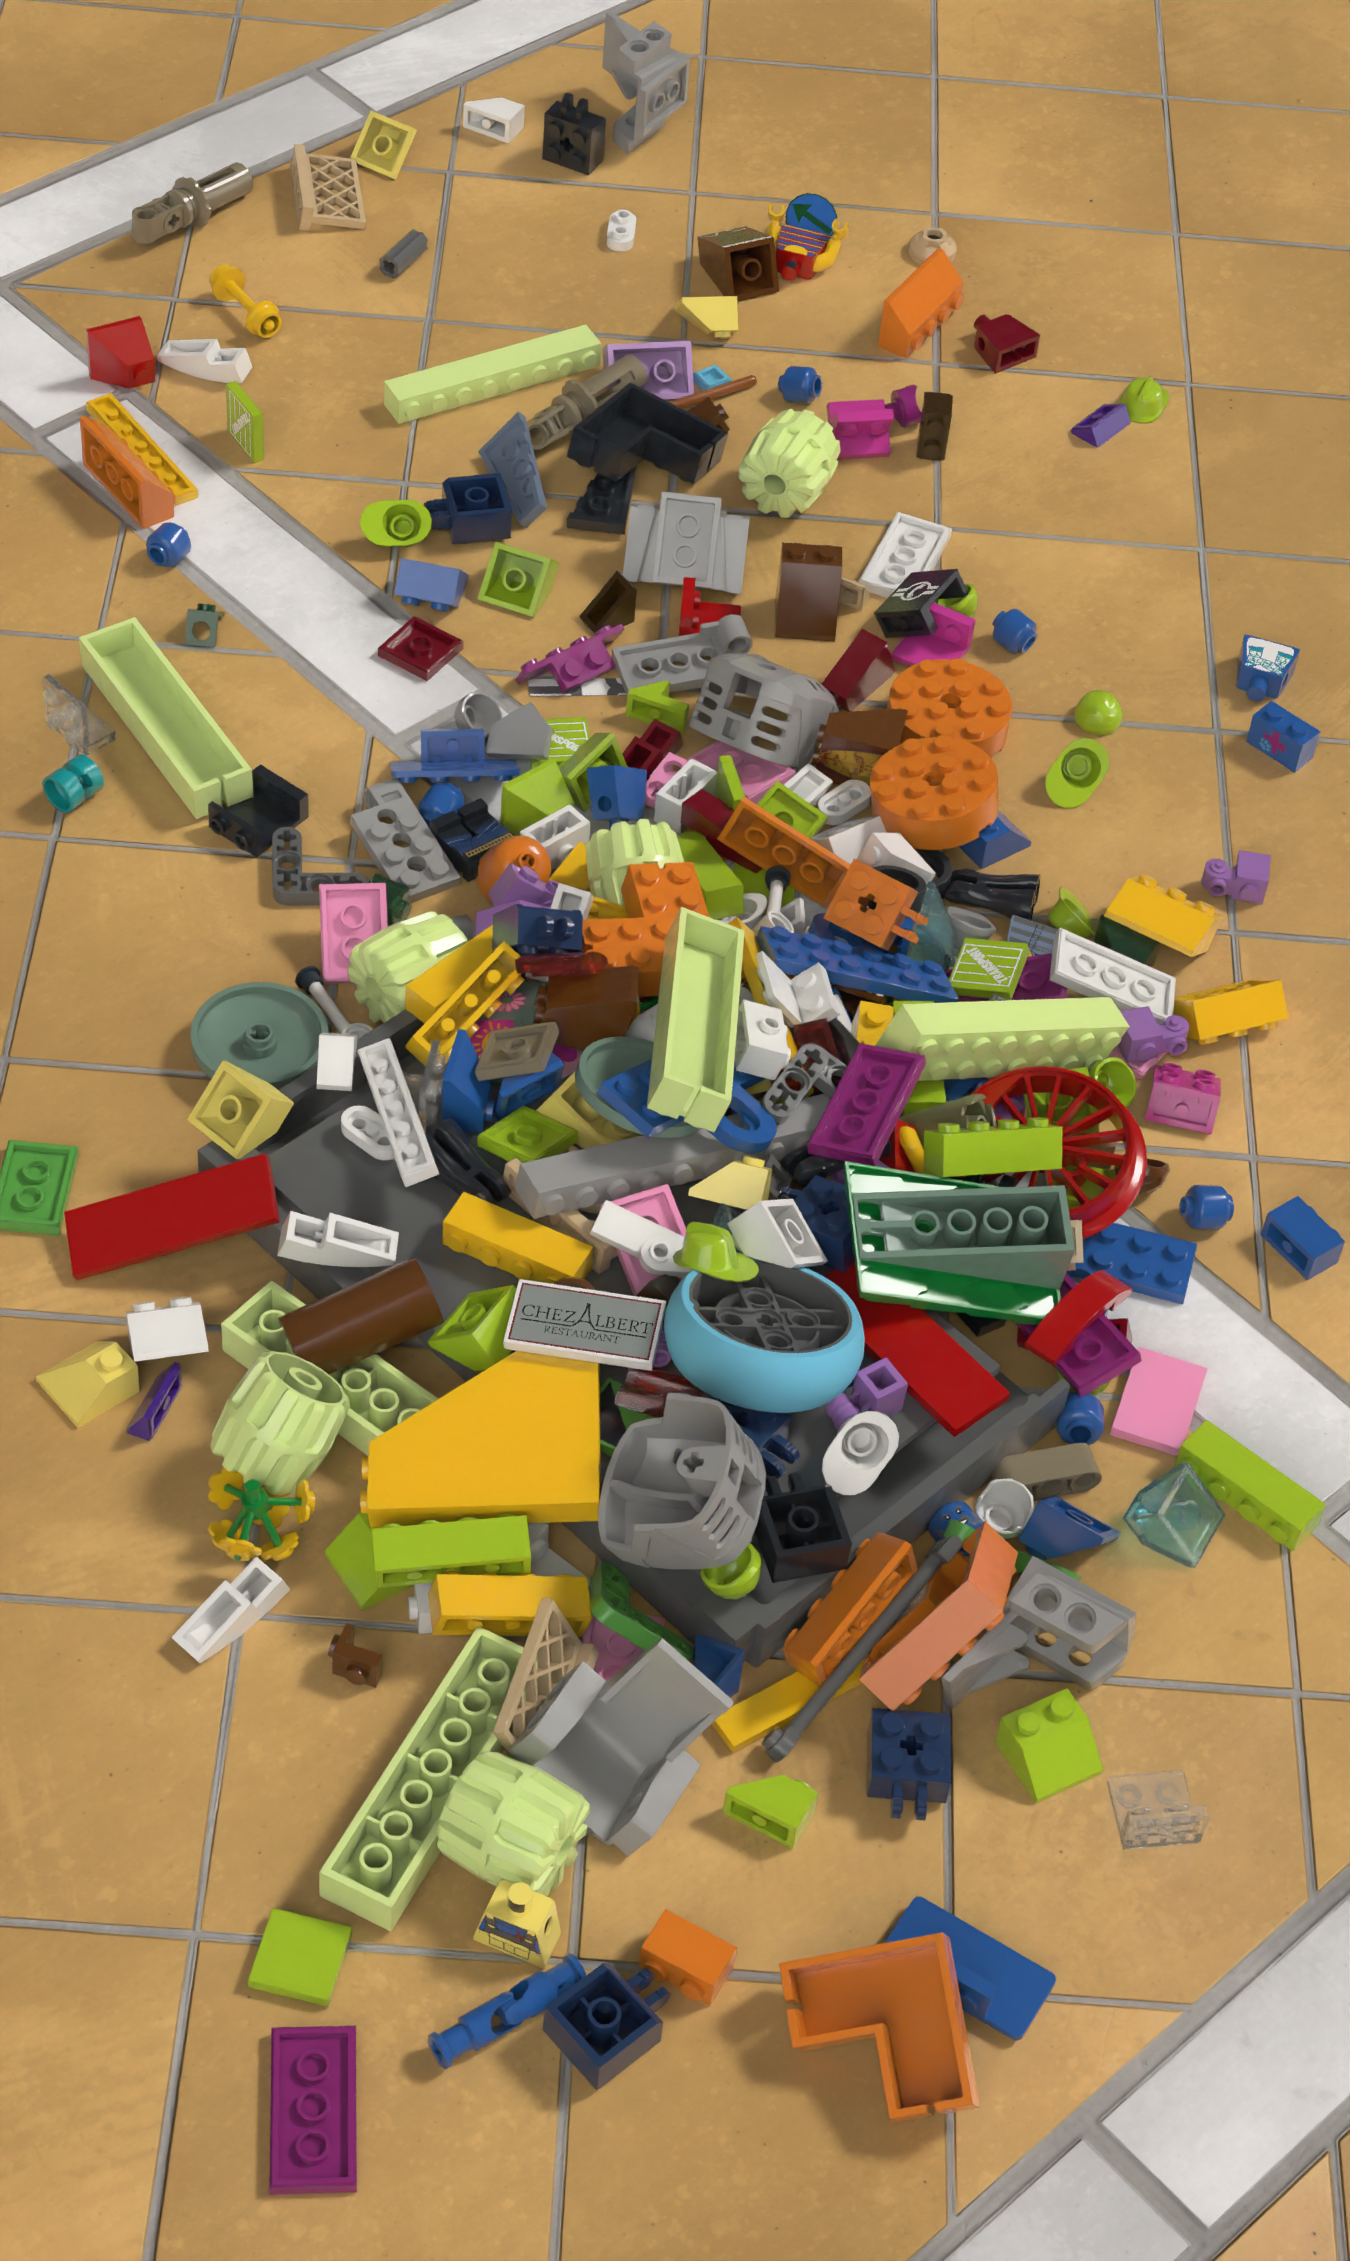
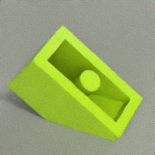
M785 1775L774 1776L729 1786L725 1793L722 1813L793 1849L815 1813L818 1792L813 1790L804 1781L793 1780Z

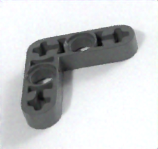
M281 827L273 833L272 884L273 898L276 902L282 905H320L319 892L312 890L313 887L319 886V884L368 883L367 879L359 873H302L301 833L293 827ZM284 842H290V850H284ZM289 862L293 863L295 867L283 869L279 865ZM291 881V890H284V882Z
M812 1043L805 1044L783 1070L760 1104L773 1116L776 1125L783 1124L812 1085L829 1098H832L837 1087L832 1083L831 1076L835 1075L842 1078L847 1066L822 1047ZM810 1057L815 1062L806 1072L802 1069V1066ZM785 1078L796 1079L801 1085V1090L795 1091L790 1089L785 1082ZM781 1097L785 1102L778 1111L773 1110L771 1107Z

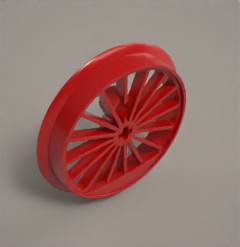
M1046 1066L1013 1070L987 1081L972 1094H984L987 1098L982 1100L985 1104H991L993 1109L1001 1103L1014 1120H1019V1124H1027V1120L1009 1098L1027 1094L1032 1118H1038L1033 1093H1052L1046 1116L1049 1119L1048 1124H1052L1059 1094L1076 1098L1055 1124L1056 1126L1063 1127L1062 1169L1032 1171L1028 1187L1036 1186L1039 1173L1045 1174L1047 1186H1054L1052 1177L1058 1185H1065V1189H1069L1081 1204L1078 1207L1069 1209L1070 1220H1082L1083 1239L1104 1230L1127 1211L1142 1187L1147 1167V1151L1145 1140L1137 1121L1108 1088L1082 1073ZM1085 1103L1099 1110L1065 1128ZM995 1115L996 1124L998 1126V1120L1003 1119ZM1106 1119H1109L1117 1129L1076 1136ZM1123 1141L1125 1154L1119 1155L1081 1147ZM1086 1161L1121 1168L1115 1179L1111 1180L1087 1167ZM1074 1166L1078 1170L1069 1172L1065 1170V1167ZM1028 1171L1015 1172L1012 1177L1018 1179V1184ZM1006 1173L983 1174L982 1178L986 1179L985 1184ZM954 1176L946 1178L964 1181L965 1176ZM1087 1179L1105 1190L1090 1200L1080 1187Z

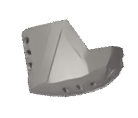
M729 653L710 659L703 686L688 725L709 737L777 764L802 769L812 759L815 747L820 745V743L816 742L820 724L826 725L829 713L839 712L833 695L813 677L799 674L768 661L757 654ZM735 692L757 699L752 715L729 709ZM766 706L777 709L787 714V719L783 721L769 717L764 714ZM762 721L782 730L781 735H773L760 730ZM756 736L775 743L776 749L768 750L755 745Z
M668 1393L663 1417L646 1419L631 1424L620 1439L609 1462L602 1485L598 1510V1528L603 1545L621 1560L647 1568L673 1570L711 1569L734 1561L751 1542L764 1496L766 1470L758 1447L743 1432L722 1403L710 1398L681 1393Z

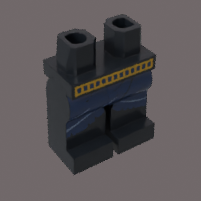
M482 798L458 808L457 813L453 810L430 821L431 832L454 868L462 873V877L467 882L476 879L480 858L490 848L507 838L515 836L490 815L488 805Z

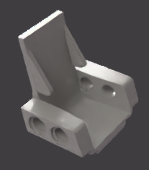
M609 10L605 18L602 68L613 76L626 99H633L637 96L636 105L614 123L613 142L629 154L665 125V120L687 103L691 57L671 49L672 33L653 21L642 31H639Z
M662 492L661 500L658 499L656 506L632 503L629 515L623 576L631 582L683 586L684 577L696 578L695 588L741 594L750 516L727 514L728 507L721 506L722 498Z
M1032 1556L1008 1596L1009 1600L1003 1608V1613L1005 1614L1003 1619L995 1628L987 1631L942 1677L944 1701L946 1705L954 1708L966 1695L1027 1670L1029 1667L1028 1658L1015 1651V1649L1089 1690H1094L1123 1667V1661L1135 1637L1136 1612ZM1042 1633H1051L1056 1637L1057 1641L1050 1647H1044L1037 1643L1036 1638ZM1082 1651L1087 1653L1091 1660L1085 1666H1076L1069 1658L1073 1653Z
M661 1638L608 1681L603 1679L584 1661L580 1662L560 1678L509 1750V1753L518 1761L545 1771L582 1794L590 1804V1813L583 1822L588 1825L586 1835L593 1834L603 1844L608 1846L614 1844L623 1853L630 1856L656 1834L701 1766L685 1749L719 1716L729 1710L734 1701L668 1642Z

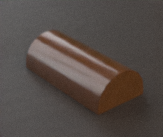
M415 1257L278 1317L294 1355L313 1363L327 1374H332L444 1323L431 1287Z

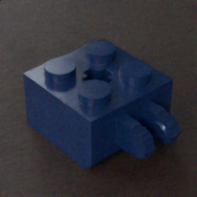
M500 473L447 478L442 483V499L424 502V506L429 511L432 519L431 530L448 529L452 544L511 539L512 510Z
M522 904L512 905L493 914L492 953L505 941L524 960L525 958L536 959V964L555 965L557 960L570 959L571 954L582 950L583 915L580 910L568 911L529 907Z
M815 1175L803 1191L791 1189V1187L783 1188L778 1198L794 1200L828 1260L823 1265L845 1273L855 1261L852 1251L853 1242L845 1185Z
M713 1396L709 1397L722 1403L743 1432L756 1444L762 1455L767 1475L775 1476L778 1480L786 1472L782 1462L772 1454L792 1465L801 1457L799 1450L786 1440L790 1429V1414L747 1409L724 1402Z
M872 1708L867 1731L866 1795L873 1798L891 1799V1818L900 1819L903 1813V1800L915 1801L916 1820L925 1821L927 1802L946 1803L951 1785V1714L894 1710L892 1712L890 1709Z
M609 1962L602 1963L545 2006L543 2031L596 2090L604 2086L661 2041L663 2021L656 2015V2012L668 2002L671 1994L664 1987H660L644 2000L638 1995L650 1985L654 1978V1975L647 1968L639 1971L638 1974H635L628 1981H625Z

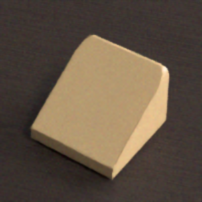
M841 576L839 603L862 611L870 598L867 586Z

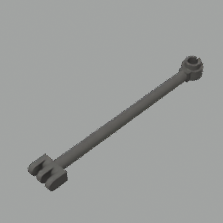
M951 1536L934 1544L924 1556L926 1561L788 1726H785L782 1730L777 1726L765 1736L762 1745L765 1747V1753L775 1763L781 1761L790 1753L801 1737L802 1732L943 1564L949 1563L961 1549L962 1541L958 1536Z

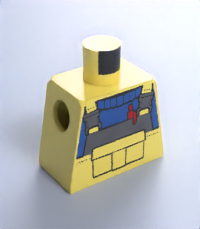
M505 1879L500 1880L480 1920L473 1940L545 1969L561 1936L555 1901L550 1897L532 1891V1888L526 1883L518 1882L514 1884Z

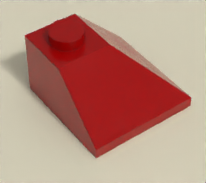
M140 316L86 329L89 377L92 380L128 389L155 382L154 356Z

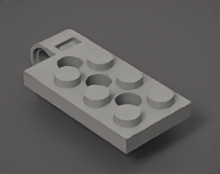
M727 615L719 621L701 624L700 633L612 648V659L616 664L626 696L632 688L665 680L670 681L669 693L703 686L710 661L703 660L702 657H715L729 653H748L753 643L743 618L739 615ZM680 661L684 666H676L672 663ZM651 666L655 671H646L643 668Z
M392 778L366 787L364 789V800L367 809L352 814L350 824L401 906L458 886L460 884L459 874L399 780ZM381 817H389L393 819L394 822L392 824H386L384 822H380L378 819ZM402 840L407 842L409 846L401 848L400 846H395L393 842ZM419 864L424 870L417 872L409 869L408 866Z

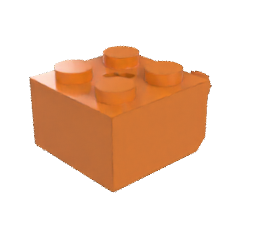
M853 859L823 917L886 951L889 950L896 935L917 944L920 937L916 933L900 928L906 916L920 925H926L929 918L910 909L918 891L856 859ZM873 900V902L877 903L874 910H867L866 906L869 901Z

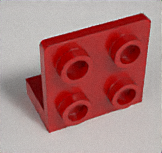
M684 577L679 636L700 633L701 624L719 621L727 615L741 616L740 605L700 602L701 591L695 590L696 578Z

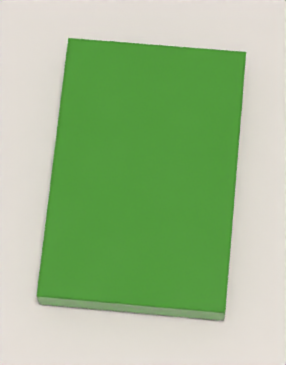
M8 1140L0 1171V1230L60 1236L65 1216L64 1212L67 1208L79 1157V1148L77 1146Z

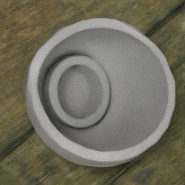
M474 691L461 698L456 707L454 718L458 729L483 728L485 741L488 740L491 726L502 719V712L497 702L488 694L482 691Z

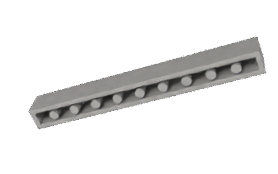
M825 1094L803 1098L783 1124L776 1125L777 1132L770 1146L760 1153H743L729 1148L703 1128L694 1134L679 1138H647L645 1135L520 1163L515 1191L533 1219L582 1207H589L603 1203L605 1200L620 1199L665 1184L671 1187L704 1179L733 1161L743 1162L744 1156L761 1159V1157L772 1154L777 1161H780L789 1152L809 1142L831 1098ZM783 1103L773 1105L771 1108L778 1111ZM738 1114L725 1116L739 1128L748 1130Z

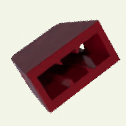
M1005 314L992 320L986 315H980L975 320L976 336L974 348L995 374L1036 358L1040 334L1011 315Z

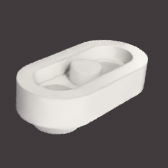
M618 210L610 215L607 246L611 250L624 252L633 247L637 219L628 210Z
M848 780L819 799L817 809L828 816L826 824H842L868 807L871 798L870 787L860 780Z
M352 1106L343 1112L341 1116V1131L347 1139L376 1159H394L379 1114L366 1106Z
M652 1236L644 1242L639 1251L641 1266L651 1274L685 1277L693 1270L678 1266L673 1261L675 1252L683 1247L684 1237ZM654 1249H662L665 1252V1257H657Z

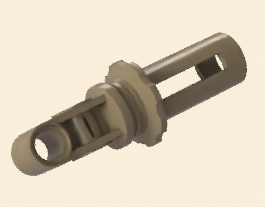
M235 162L197 181L191 177L178 178L172 190L166 192L164 196L155 198L151 202L132 210V239L137 243L149 244L164 235L173 233L177 229L185 228L191 224L199 228L205 226L211 217V211L252 191L253 180L250 172L243 164Z
M628 354L584 383L576 382L574 379L566 381L562 387V395L553 398L551 406L541 410L527 421L529 432L532 435L533 450L543 449L551 442L562 438L568 433H573V429L577 424L630 382L638 387L647 383V373L640 360L634 355ZM618 379V384L594 398V394Z

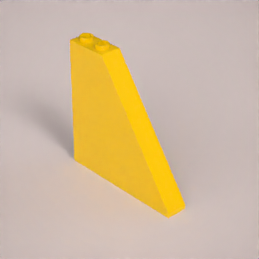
M515 1351L369 1442V1457H362V1479L368 1480L367 1490H361L360 1493L361 1513L368 1514L370 1528H380L391 1523L401 1526L419 1525L427 1520H436L440 1523L453 1522L464 1517L487 1519L496 1518L505 1513H513L517 1516L527 1515L528 1523L598 1521L601 1495L600 1363Z

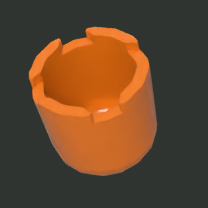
M513 836L493 846L480 858L476 882L481 894L492 903L488 893L509 863L520 868L523 866L531 868L538 874L539 880L547 883L551 873V860L547 850L539 841L528 836Z

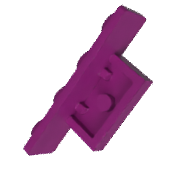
M622 624L613 628L607 625L595 632L594 637L589 639L586 636L580 637L572 642L569 648L562 650L561 647L556 648L539 662L536 658L532 659L520 667L522 671L515 681L520 685L550 671L562 692L565 693L602 676L616 667L605 645L614 642L625 629Z

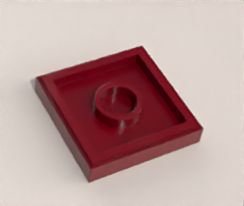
M413 616L378 647V656L428 681L463 650L464 641Z

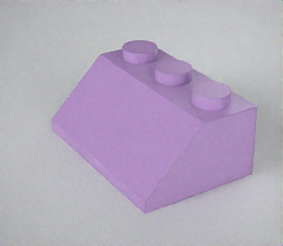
M691 341L607 344L602 349L604 369L628 354L637 357L647 373V383L640 388L664 400H675L694 394ZM618 379L608 385L607 390L618 384Z

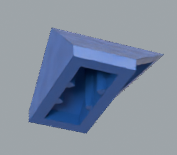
M696 1635L693 1665L730 1698L739 1692L745 1650L706 1636Z

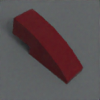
M654 719L641 738L636 736L633 738L622 755L627 767L647 770V782L650 775L669 752L676 755L684 744L679 731Z
M700 789L682 802L681 824L706 836V840L719 855L756 874L763 869L717 839L734 813V809L703 789Z

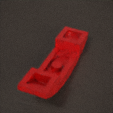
M1099 1270L1089 1275L1054 1306L1027 1339L1024 1347L1052 1366H1055L1073 1349L1077 1337L1107 1309L1113 1311L1131 1294L1132 1288L1104 1270Z

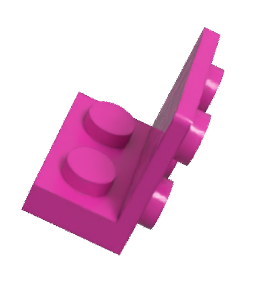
M933 602L929 610L938 629L932 635L904 637L892 652V659L907 666L915 665L925 659H962L971 647L976 620Z
M1163 1063L1162 1066L1155 1065L1153 1085L1145 1120L1212 1134L1221 1097V1079L1215 1077L1216 1075L1213 1072L1207 1070H1196L1193 1073L1182 1070L1180 1065L1174 1063Z

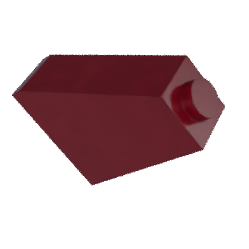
M862 628L822 682V685L833 695L838 709L842 708L847 712L853 711L894 674L895 668L888 642Z

